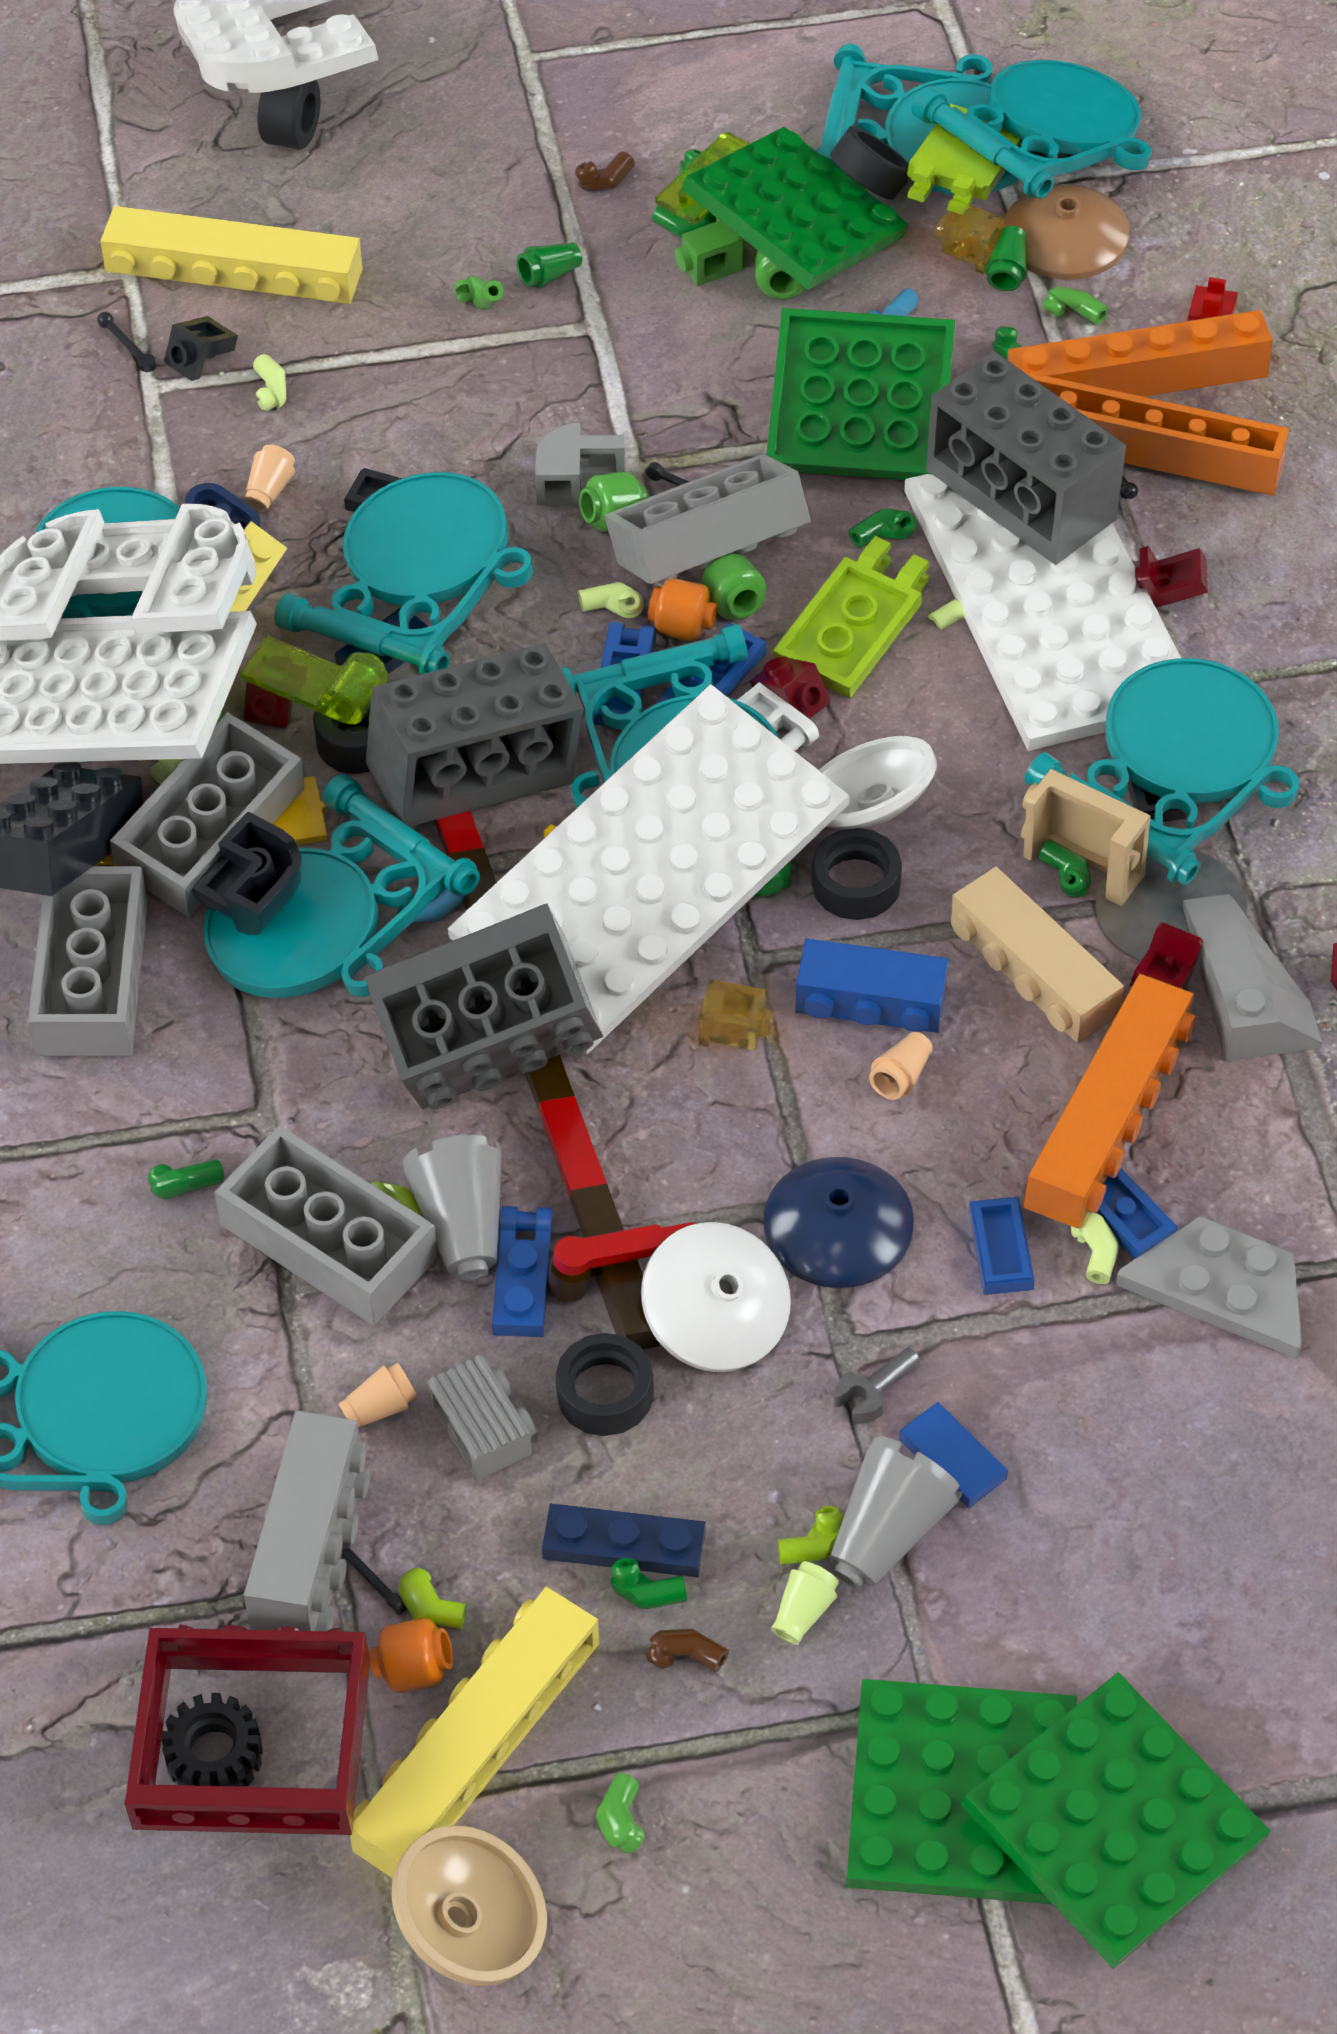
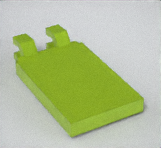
M950 103L951 108L956 107L963 113L967 114V108L960 107ZM936 124L909 162L907 176L911 177V180L915 182L910 187L907 198L924 202L934 185L951 190L950 192L954 193L953 198L948 203L947 210L963 215L971 205L974 197L987 200L1006 170L1000 165L996 166L939 124ZM1002 126L1000 134L1021 148L1023 140Z
M875 536L861 552L857 562L848 557L843 558L773 649V659L786 656L815 663L825 687L851 699L922 605L921 592L929 582V574L925 573L929 568V561L913 554L899 571L896 579H891L883 575L891 563V556L887 555L891 549V543Z

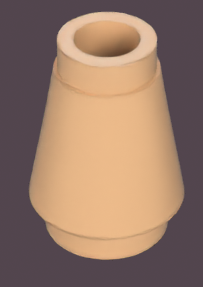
M265 445L261 451L256 452L243 501L257 512H267L269 506L295 474L293 467L295 459L293 455L276 445Z
M911 1032L907 1037L872 1062L869 1080L874 1090L881 1096L891 1100L909 1095L933 1050L931 1041L922 1033Z
M397 1362L389 1368L382 1365L346 1397L347 1399L341 1401L338 1405L345 1418L357 1420L358 1427L410 1409L408 1404L417 1399L418 1396Z

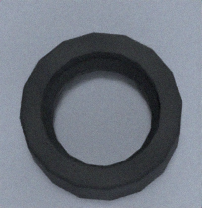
M849 126L830 154L835 164L850 178L885 199L894 200L910 178L907 176L909 163L899 153L876 136L858 127Z
M868 829L839 830L824 838L815 849L812 861L811 885L815 899L826 911L840 918L861 920L876 917L887 911L899 896L902 875V861L899 851L887 837ZM858 859L869 861L879 866L885 875L880 882L871 887L857 889L845 887L835 882L829 876V871L833 866L842 861Z
M601 1333L588 1335L571 1344L560 1357L555 1374L559 1409L573 1426L585 1433L600 1436L621 1434L638 1425L650 1411L654 1396L653 1372L650 1359L640 1345L625 1336ZM609 1364L620 1366L632 1373L635 1387L630 1396L618 1403L600 1405L590 1403L579 1397L575 1391V1380L581 1372L592 1366Z

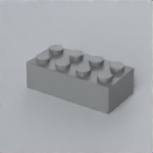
M765 454L750 458L604 515L618 565L653 585H663L666 580L677 578L678 573L691 568L704 569L714 559L726 554L749 552L758 546L757 542L767 538L790 536L797 532L798 526L811 522L799 472Z
M227 712L215 725L203 757L184 759L110 840L114 866H142L146 891L190 918L202 904V902L196 899L192 888L221 858L222 853L218 843L247 812L272 824L279 818L304 789L302 758Z
M93 866L53 896L43 895L28 1015V1026L36 1056H132L148 908V897L142 866Z
M281 1125L214 1192L221 1226L374 1327L438 1258L434 1224Z
M295 1410L244 1592L251 1630H274L283 1626L294 1627L301 1631H328L332 1629L334 1606L329 1605L333 1590L341 1591L346 1575V1559H342L343 1543L354 1544L359 1522L358 1513H354L357 1499L366 1498L371 1477L370 1468L364 1467L367 1443L360 1441L357 1420Z

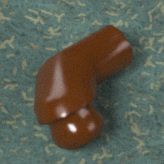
M621 151L606 168L597 170L596 165L591 161L581 163L575 169V176L579 180L578 185L588 192L611 189L618 186L634 167L635 162L631 155Z
M691 1628L659 1630L649 1639L652 1644L646 1651V1658L653 1665L664 1669L672 1666L675 1655L688 1656L716 1673L724 1665L729 1650Z

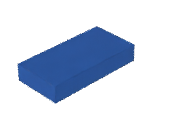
M1019 1196L969 1201V1215L983 1294L1034 1290L1035 1280Z
M939 1402L935 1403L899 1431V1440L914 1455H916L917 1451L925 1455L947 1471L958 1482L960 1487L957 1491L962 1492L959 1500L968 1509L1007 1480L1008 1470Z

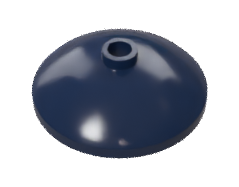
M826 1157L806 1162L782 1177L772 1189L765 1205L764 1233L770 1250L777 1257L780 1264L790 1273L804 1281L823 1287H855L881 1278L895 1268L905 1256L913 1235V1209L903 1187L882 1168L860 1159ZM843 1201L846 1202V1204L838 1206L833 1204L832 1202Z

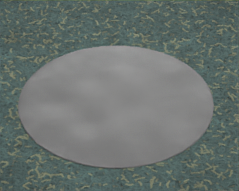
M1196 850L1192 851L1196 853V859L1201 862V866L1194 879L1186 886L1180 882L1173 884L1167 880L1169 869L1147 855L1145 876L1122 907L1105 899L1107 873L1104 874L1096 892V915L1102 930L1110 941L1124 953L1141 961L1150 947L1154 932L1159 923L1164 922L1190 933L1183 909V900L1230 894L1247 917V901L1241 884L1226 866L1213 857Z

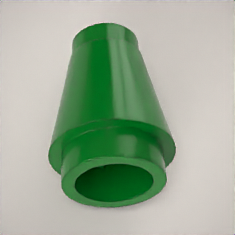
M1009 225L1002 228L985 266L988 283L1000 291L1016 290L1027 276L1026 233L1018 226Z
M574 242L526 247L524 253H520L516 259V267L521 281L528 287L535 286L537 288L547 285L574 268L580 267L582 264L581 251Z

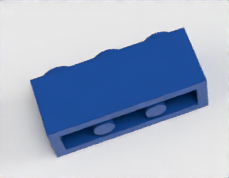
M805 938L796 981L795 1013L808 1014L815 1018L830 1017L851 1020L863 1025L879 1024L900 1027L912 1032L928 1031L939 1033L947 990L949 958Z

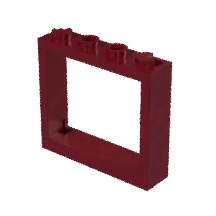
M179 1624V1628H149L124 1803L132 1830L352 1835L371 1660L365 1632H341L340 1628H333L328 1631H301L288 1626L278 1627L274 1630H247L236 1625L224 1626L220 1629H194ZM171 1669L349 1673L336 1789L155 1785Z

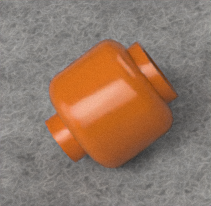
M677 578L666 580L662 587L655 586L648 609V621L654 622L658 634L689 642L699 639L704 629L712 630L717 615V603L710 602V592L706 585Z
M428 1618L394 1623L382 1628L377 1646L370 1649V1663L374 1676L377 1679L383 1678L387 1686L396 1693H406L435 1687L444 1680L446 1671L452 1669L453 1652L448 1633L443 1627L437 1628L435 1623Z

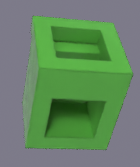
M717 217L715 223L683 233L682 246L675 248L674 251L678 267L683 273L688 272L697 286L743 270V239Z

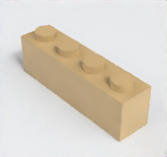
M997 866L953 894L951 925L955 933L962 940L970 941L983 954L984 959L992 969L1001 971L1014 983L1018 993L1025 1000L1033 1001L1046 1013L1048 1020L1055 1029L1060 1032H1066L1078 1044L1116 1017L1122 1006L1124 985Z

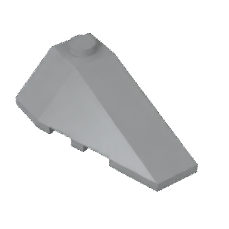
M1226 894L1183 900V909L1190 933L1203 939L1198 963L1226 1061L1321 1048L1322 1040L1311 1003L1232 896Z

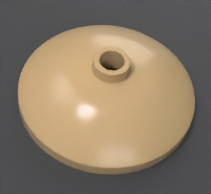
M457 1825L444 1826L428 1831L420 1836L406 1849L399 1859L392 1879V1903L395 1917L401 1932L411 1948L435 1971L463 1984L492 1986L515 1978L537 1957L544 1943L547 1930V1910L544 1896L530 1867L504 1841L477 1828ZM450 1917L455 1920L457 1925L450 1919Z

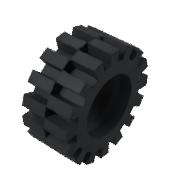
M211 1693V1703H204L202 1694L193 1696L195 1707L189 1709L185 1702L178 1705L177 1712L179 1717L176 1718L171 1714L165 1722L167 1731L163 1730L161 1739L162 1751L171 1780L173 1782L177 1781L178 1785L239 1787V1782L242 1780L249 1786L254 1780L252 1770H260L262 1764L260 1754H263V1748L256 1718L253 1719L252 1711L245 1704L240 1709L238 1699L233 1696H229L225 1704L222 1701L221 1693ZM223 1732L233 1740L230 1753L217 1761H200L191 1752L194 1741L206 1733Z

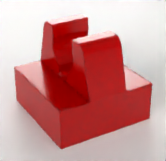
M1209 277L1208 287L1196 285L1188 314V321L1234 314L1237 306L1238 292L1227 291L1226 280Z

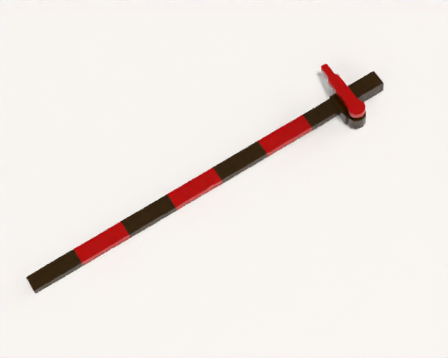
M471 811L434 820L446 855L455 861L461 858L470 859L475 863L480 873V879L476 888L471 893L464 895L463 903L466 911L497 883ZM560 1055L548 1059V1063L544 1067L536 1071L527 1072L525 1075L584 1238L567 1236L556 1243L553 1259L550 1264L548 1290L553 1297L560 1301L574 1302L580 1300L586 1294L589 1277L595 1276L615 1334L625 1336L640 1345L643 1350L659 1347L660 1343L652 1333L643 1311L641 1298L643 1273L638 1259L651 1257L655 1250L669 1236L695 1223L689 1222L662 1228L660 1225L655 1224L628 1230L623 1229Z

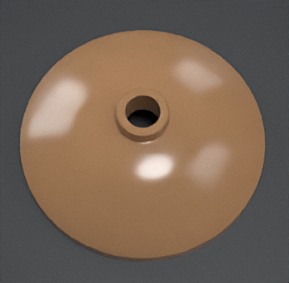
M1055 184L1051 192L1042 199L1037 197L1030 198L1026 194L1023 195L1009 208L1003 223V227L1013 225L1025 231L1026 269L1053 279L1076 280L1098 275L1114 266L1122 258L1129 242V223L1122 209L1106 195L1089 187L1075 184Z

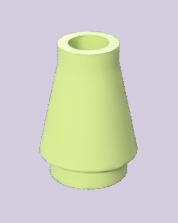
M806 1561L800 1564L798 1570H791L771 1631L782 1640L799 1645L804 1634L837 1598L835 1592L839 1584L837 1578L824 1568Z

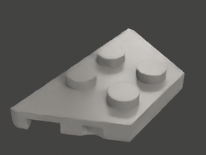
M1199 1216L1122 1267L1117 1274L1116 1285L1292 1358L1297 1359L1300 1354L1302 1339L1294 1253Z

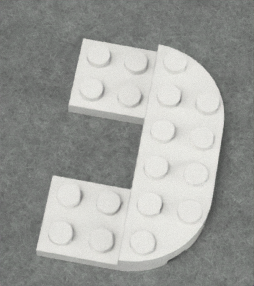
M176 0L174 4V16L183 47L188 46L199 64L204 81L220 90L229 92L233 89L232 83H234L235 87L248 89L249 93L276 91L379 60L374 42L354 14L349 16L344 14L335 15L327 19L326 23L311 28L297 27L282 37L270 21L271 19L332 0Z
M182 504L176 519L104 523L99 509L77 512L45 523L47 529L35 533L28 541L25 537H20L0 555V641L52 638L71 596L96 593L115 594L131 591H143L131 617L136 634H165L176 631L223 629L239 588L244 585H253L256 573L254 557L240 522L238 524L231 522L226 511L203 504Z

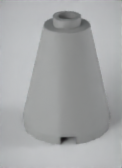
M456 1135L431 1141L432 1150L420 1156L418 1147L411 1150L403 1158L404 1175L423 1217L435 1225L437 1249L447 1271L458 1275L459 1279L464 1281L485 1277L489 1273L488 1269L497 1263L502 1171L500 1143L495 1140L493 1146L488 1145L487 1137L483 1135Z
M884 1436L874 1437L867 1448L830 1554V1560L836 1565L833 1573L843 1582L857 1589H860L863 1583L870 1586L878 1583L958 1503L962 1496V1492L957 1491L960 1487L958 1482L942 1467L918 1451L914 1458L899 1453L898 1451L903 1443Z

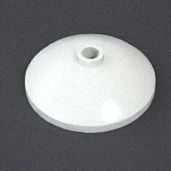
M886 737L858 745L826 763L819 771L850 795L849 805L826 827L834 829L871 827L889 821L905 811L925 792L935 774L937 760L931 746L924 740L916 737Z
M705 1222L682 1228L669 1236L655 1250L643 1274L641 1287L642 1306L652 1333L671 1355L694 1368L711 1372H730L746 1368L768 1354L778 1343L786 1329L790 1314L791 1298L785 1272L777 1257L768 1246L753 1234L739 1227L725 1223ZM719 1281H728L733 1287V1294L724 1293L720 1289Z

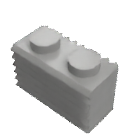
M477 1355L473 1360H467L465 1364H458L455 1369L450 1368L446 1373H440L436 1378L431 1377L428 1380L427 1386L431 1408L435 1411L441 1425L444 1426L446 1433L449 1434L455 1448L459 1451L460 1456L476 1481L532 1455L531 1436L535 1434L534 1424L523 1406L516 1409L513 1407L508 1398L511 1395L509 1383L499 1367L491 1370L483 1356Z

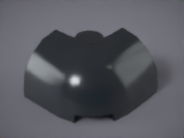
M247 812L218 843L222 853L221 858L194 885L192 890L198 901L230 917L237 931L247 935H259L290 901L300 885L302 857L295 839L286 831Z

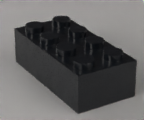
M61 762L55 764L53 769L40 778L31 780L28 786L16 794L6 797L5 801L0 804V888L53 896L111 854L110 840L143 805L141 776L123 774V771L119 768L109 767L93 770L81 768V764L77 762Z

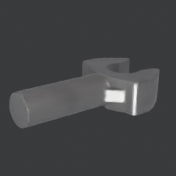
M907 1347L870 1377L859 1376L852 1371H848L837 1383L834 1393V1406L840 1407L854 1396L862 1397L865 1401L859 1403L853 1409L852 1423L857 1425L875 1421L883 1415L884 1402L881 1399V1394L920 1364L919 1356L912 1348Z

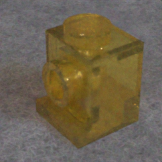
M970 205L963 215L955 212H950L948 215L944 214L937 224L935 238L942 240V253L976 265L975 272L983 275L987 261L1003 228L1004 217Z
M709 979L698 1017L699 1046L708 1047L709 1043L713 1042L756 1050L759 1037L768 1039L773 1024L774 1011L766 1009V989Z

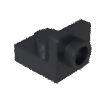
M209 316L173 324L164 361L168 366L189 380H198L201 377L205 358H213L215 355L234 351L238 335Z

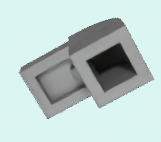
M580 423L566 424L546 434L536 450L535 483L537 505H579L581 479H590L598 474L625 471L624 435H581Z

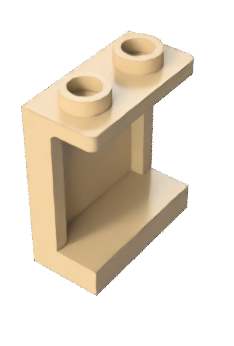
M1050 769L1039 784L1033 783L1029 787L1023 799L1022 807L1026 809V819L1021 830V838L1024 839L1023 857L1034 861L1049 839L1083 856L1087 859L1088 865L1107 873L1105 899L1122 907L1145 876L1150 815Z

